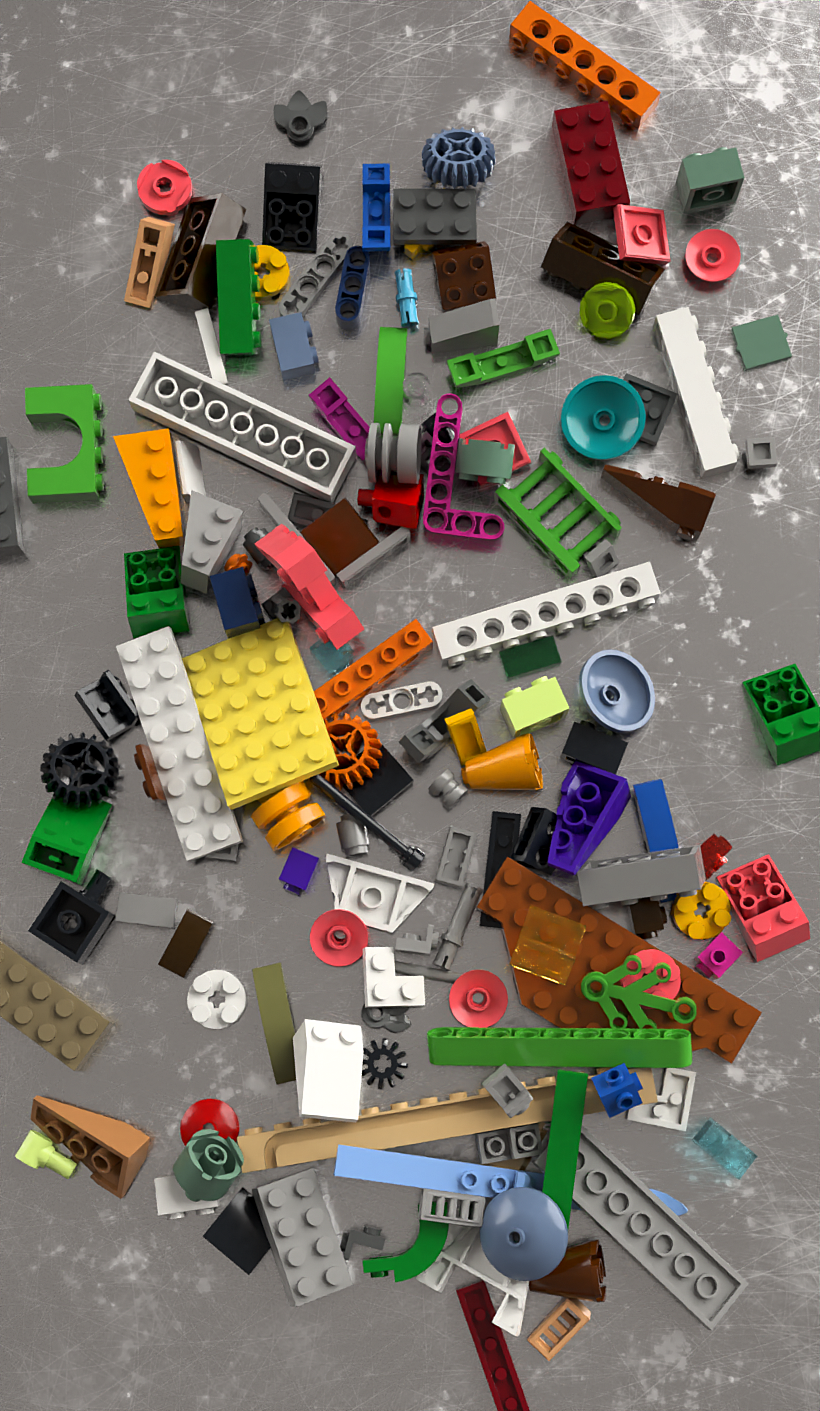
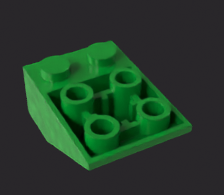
M180 546L124 553L127 618L133 639L168 626L172 628L173 633L190 631L185 585L181 584L182 558Z
M796 663L742 682L765 744L777 766L820 751V706Z
M52 797L32 834L21 863L82 886L113 804L105 801L98 804L91 800L90 808L86 807L85 802H80V807L76 809L74 802L70 801L69 805L65 807L63 805V797L57 801Z

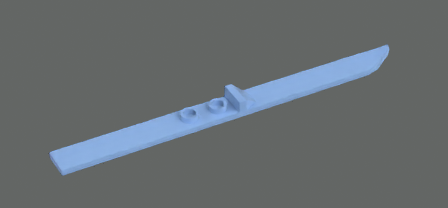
M338 1144L333 1173L334 1176L490 1198H494L503 1191L516 1187H528L542 1192L544 1180L543 1173ZM650 1189L677 1216L688 1212L684 1204L667 1193ZM572 1201L571 1209L581 1210Z

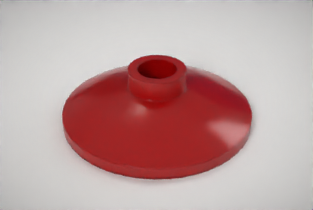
M200 1100L191 1105L183 1115L180 1133L185 1146L196 1132L203 1130L204 1125L207 1123H211L214 1126V1130L219 1131L218 1136L224 1139L230 1137L235 1142L237 1141L239 1136L238 1117L234 1110L221 1100Z

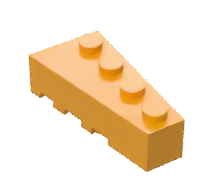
M169 428L113 436L158 548L184 546L186 536L174 443Z

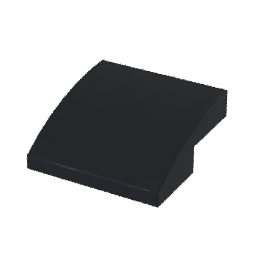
M383 745L379 748L382 758L376 759L379 769L370 768L373 774L372 778L366 775L363 776V785L355 781L353 782L352 790L348 789L346 784L343 785V789L371 817L414 782L412 777ZM363 751L357 755L358 759L362 756Z
M244 1187L240 1189L203 1235L208 1242L248 1275H250L271 1248L254 1197Z

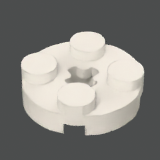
M223 970L207 971L196 977L187 996L188 1008L194 1020L204 1027L211 1029H224L231 1026L244 1013L247 1003L246 991L239 979ZM215 991H220V996L225 997V1002L220 1003L219 1008H214V1004L209 1002V997L214 996Z

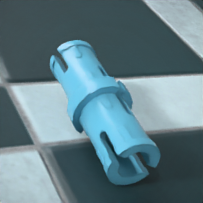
M404 268L403 273H401L400 269L394 272L398 291L396 302L400 306L401 326L410 327V323H412L413 327L417 326L419 320L417 318L415 302L418 298L413 288L412 270Z

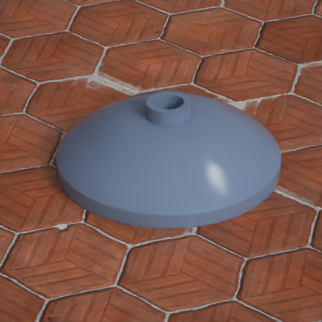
M602 650L591 656L584 663L579 676L580 695L586 709L599 724L615 732L627 733L639 729L648 722L655 707V692L648 673L636 659L622 651Z
M516 1187L498 1194L484 1210L483 1225L480 1228V1242L486 1258L498 1272L514 1280L533 1281L551 1273L562 1261L568 1243L567 1224L560 1208L549 1196L533 1188ZM514 1231L520 1235L519 1242L513 1239Z

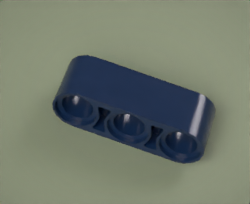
M353 246L347 250L341 274L335 312L338 326L346 331H352L359 326L370 274V255L368 251H363L362 246ZM356 259L364 261L360 266L351 264ZM350 285H357L360 289L350 292L346 288ZM345 311H353L355 313L350 318H345L341 314Z

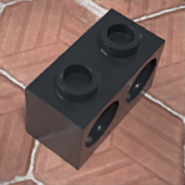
M531 807L510 857L512 860L536 874L552 875L556 868L548 866L547 862L552 835L557 822L556 813L547 808ZM550 824V826H551V831H550V833H549V835H548L547 828H548V825ZM538 850H539V852H540V857H539V860L537 861V859H536V854H537V852H538Z

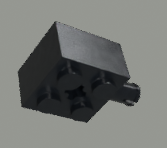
M96 869L85 889L79 892L60 881L28 932L73 961L83 965L115 916L98 905L100 902L97 901L112 878ZM69 918L75 919L77 923L75 928H69L70 925L66 923Z

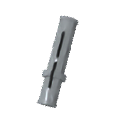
M470 883L465 884L464 891L449 927L440 938L443 941L432 963L435 966H441L440 968L450 971L458 947H462L464 943L462 941L463 935L483 889L479 887L474 888L475 885Z

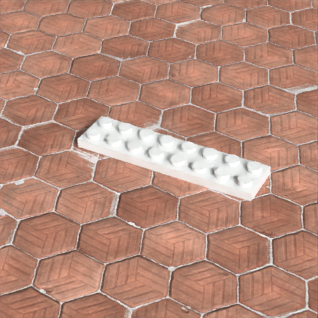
M168 626L116 646L186 861L191 862L242 843L243 839L234 812L226 803L193 690L172 628Z

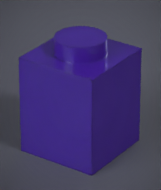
M292 847L279 877V881L284 883L283 889L299 895L300 891L307 893L319 866L320 859Z

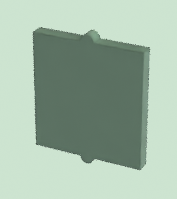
M778 314L738 325L731 329L737 345L736 352L741 356L745 371L792 357L786 339L788 334L784 332Z

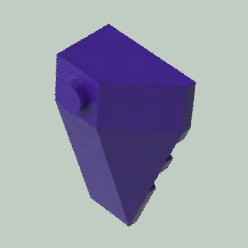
M575 760L562 782V795L556 814L557 822L552 835L547 862L548 866L574 876L619 820L631 798L627 778Z

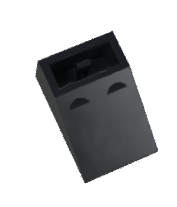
M281 162L265 163L262 245L272 246L276 249L317 251L323 165Z

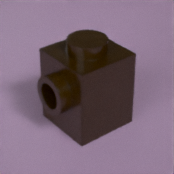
M650 897L638 898V903L626 905L633 934L640 935L641 939L647 940L658 937L657 932L664 930L663 924L667 923L665 907L659 906V901H650Z

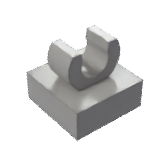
M775 437L746 439L745 447L748 469L777 466Z
M606 539L601 543L597 541L594 544L595 548L588 553L586 551L583 554L591 574L595 577L603 576L619 563L613 545Z

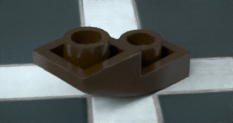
M187 908L158 965L184 978L213 921Z

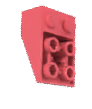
M769 854L716 877L720 888L723 889L729 898L731 912L757 962L810 939L809 921Z

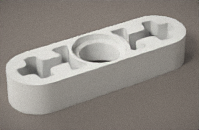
M209 309L197 310L195 315L212 379L222 384H227L228 381Z
M423 682L371 693L363 698L361 712L366 719L378 721L434 709L442 701V689L435 682ZM430 688L432 693L437 692L438 695L434 696L433 702H428L427 698L418 699L419 706H414V695L411 691H417V696L425 695L426 689ZM398 694L407 695L410 699L409 706L404 709L397 708L393 703L395 696ZM389 696L391 712H386V706L378 708L377 714H372L371 710H366V707L370 706L371 700H375L376 704H384L385 699L383 697Z

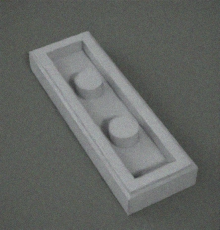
M400 527L337 573V581L341 587H348L410 541V531L408 528Z

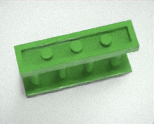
M544 447L539 455V460L542 464L514 489L510 488L508 490L504 485H501L494 493V500L571 579L579 572L581 566L578 563L580 561L579 557L607 532L616 539L622 529L620 526L621 522L611 511L607 513L562 466L563 462L555 452L549 453ZM551 472L562 484L534 509L529 508L527 510L521 503V497ZM570 491L581 504L553 529L549 528L547 530L540 523V517ZM590 512L600 524L573 549L568 548L566 550L559 543L560 537L585 514Z

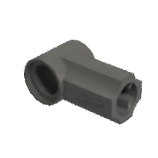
M285 587L261 604L272 620L277 619L282 623L290 622L293 624L300 618L301 606Z

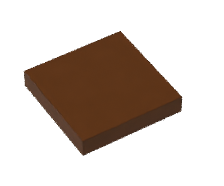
M346 497L300 532L334 576L380 543Z

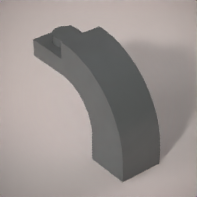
M470 679L458 687L447 701L427 720L405 734L399 743L407 754L418 763L424 759L427 760L451 740L445 722L446 718L470 708L476 716L491 699Z

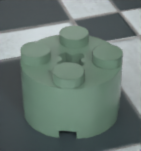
M459 438L455 473H459L458 479L478 481V476H486L487 482L506 484V479H511L515 445L508 444V449H504L505 444L500 442L469 439L468 445H466V440Z
M205 1129L196 1132L173 1165L176 1180L185 1191L187 1198L191 1201H215L222 1198L241 1171L244 1162L241 1149L230 1137L224 1139L218 1136L219 1131Z

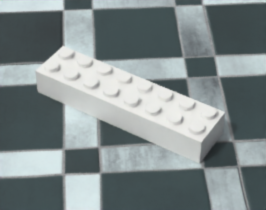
M153 352L128 400L133 411L306 493L329 502L334 501L357 456L354 445L156 352Z

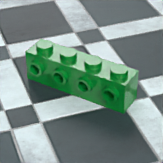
M250 239L216 240L220 354L223 356L257 355V348H261L262 344L261 332L256 331V320H260L261 317L260 304L255 301V292L260 290L259 276L255 275L254 264L259 262L258 247L254 246Z

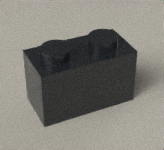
M581 720L578 723L574 721L560 758L573 763L577 760L616 775L628 742L623 741L624 737L618 733L607 731V734L596 730L597 726L590 722Z

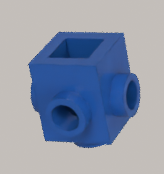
M625 1063L591 1078L609 1118L643 1103L638 1091L643 1089L636 1072L629 1073Z

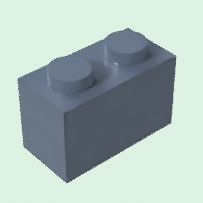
M302 312L269 319L283 380L314 374V364L319 363L316 347H310L308 338L313 337L309 321H303Z

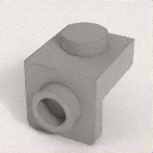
M503 1064L482 1082L483 1086L503 1108L509 1118L522 1114L533 1100L531 1094L506 1064Z

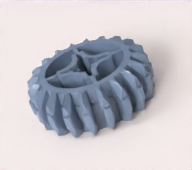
M452 127L449 131L441 129L440 134L433 133L432 138L426 139V144L422 150V166L427 173V178L433 179L434 184L442 183L443 188L448 185L453 186L454 189L457 186H462L466 189L467 185L476 187L477 182L484 183L486 177H491L494 165L496 164L494 144L491 143L489 137H484L483 132L475 133L474 128L465 130L464 127L461 129H454Z

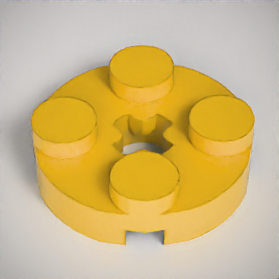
M257 245L259 262L254 264V271L265 267L266 271L270 273L269 275H264L263 279L259 278L260 290L255 292V300L267 301L272 299V296L278 293L281 294L286 289L290 280V269L284 253L272 246Z
M705 881L701 890H697L696 895L680 897L679 893H676L677 896L671 907L672 919L677 928L691 938L704 940L715 937L729 925L731 921L730 901L723 889L717 885ZM700 902L702 905L708 906L706 915L703 917L694 914V911L698 909L697 904Z

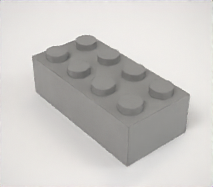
M700 845L586 861L577 872L583 906L591 905L592 909L609 907V902L620 901L621 905L638 903V898L650 897V901L667 899V894L679 893L680 897L696 895L697 890H701L706 880Z
M314 1168L306 1169L252 1189V1194L290 1306L298 1307L353 1285Z

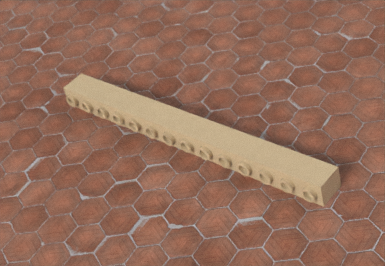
M604 1067L596 1069L597 1075L607 1070H610L614 1067ZM627 1067L630 1074L636 1072L643 1087L642 1090L638 1091L643 1102L640 1105L657 1103L652 1068ZM596 1075L588 1076L583 1115L606 1111L591 1079ZM555 1076L537 1079L538 1085L526 1087L525 1081L521 1082L531 1094L533 1100L522 1114L515 1115L512 1118H509L486 1088L478 1089L479 1095L467 1097V1092L449 1094L450 1100L438 1102L437 1097L420 1099L419 1106L409 1107L408 1102L391 1104L390 1111L379 1112V1107L362 1109V1115L358 1116L356 1123L336 1120L321 1122V1119L309 1118L303 1120V1126L292 1127L291 1122L273 1125L274 1131L263 1132L262 1127L244 1130L245 1136L237 1137L238 1146L244 1157L241 1167L242 1173L335 1158L338 1144L382 1150L551 1121L556 1086Z

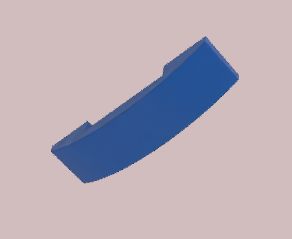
M390 163L363 164L362 249L363 251H390Z

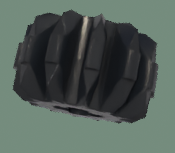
M386 1038L382 1039V1049H378L375 1040H372L370 1043L374 1052L371 1053L368 1049L363 1048V1054L369 1056V1059H363L362 1065H368V1068L362 1070L361 1076H365L368 1073L372 1074L367 1081L368 1085H372L376 1077L379 1078L378 1089H383L384 1079L386 1078L390 1087H394L395 1082L391 1077L393 1074L398 1079L402 1080L404 1078L402 1073L396 1071L397 1067L408 1068L407 1063L397 1062V1059L406 1056V1053L402 1051L394 1055L393 1052L399 1045L397 1042H394L390 1050L386 1049L388 1043ZM381 1055L388 1056L386 1060H391V1067H387L385 1072L381 1073L377 1071L379 1067L375 1068L374 1062L375 1060H380Z

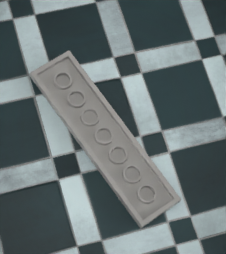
M582 1126L572 1201L707 1330L712 1331L749 1283ZM548 1144L543 1149V1152L532 1162L543 1174L545 1172Z

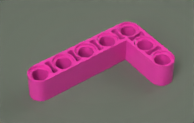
M452 393L445 394L438 400L423 524L432 533L496 540L504 531V522L498 515L450 509L463 408L462 402L457 395ZM447 400H453L457 403L458 410L452 415H447L442 411L443 403ZM444 428H449L454 432V439L450 443H442L438 438L439 432ZM441 456L448 457L451 461L450 468L445 472L438 471L435 468V461ZM437 484L444 485L447 488V496L442 500H436L431 495L432 488ZM434 512H438L444 517V522L439 528H432L428 524V517ZM460 516H467L472 521L471 528L466 532H461L456 528V520ZM489 519L496 520L500 525V530L495 535H488L484 531V523Z

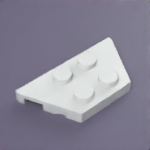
M326 854L335 909L348 910L356 914L365 926L394 933L434 888V884Z

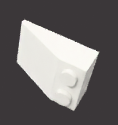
M305 1019L293 1036L299 1117L356 1123L359 1113L363 1062L361 1026Z

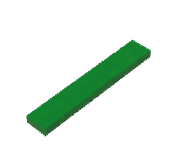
M558 1070L542 1192L558 1205L564 1215L568 1230L588 1074Z

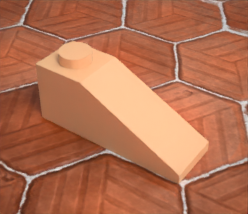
M151 217L140 219L124 298L125 302L152 308L154 296L170 251L175 224Z

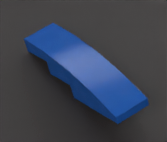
M662 779L633 785L647 851L654 852L679 848ZM676 893L667 894V899L659 901L660 903L674 901L677 895Z

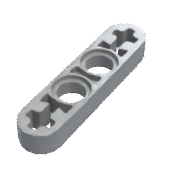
M337 232L327 240L282 298L279 304L281 317L295 314L294 312L287 314L286 309L287 306L293 307L297 302L294 295H297L300 299L296 305L297 313L302 312V316H305L343 267L345 254L349 248L353 247L352 239L348 234ZM345 242L346 249H339L335 260L332 256L336 251L335 243L342 244ZM327 261L332 265V269L328 273H320L317 270V265L320 262ZM306 282H310L315 285L316 289L312 294L306 295L300 291L301 286Z

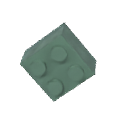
M721 147L715 149L712 153L703 155L693 153L682 159L676 179V186L683 212L737 201L745 177L736 147L730 149Z

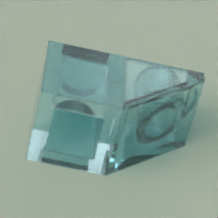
M711 1117L708 1118L691 1140L711 1160L738 1180H740L758 1157Z

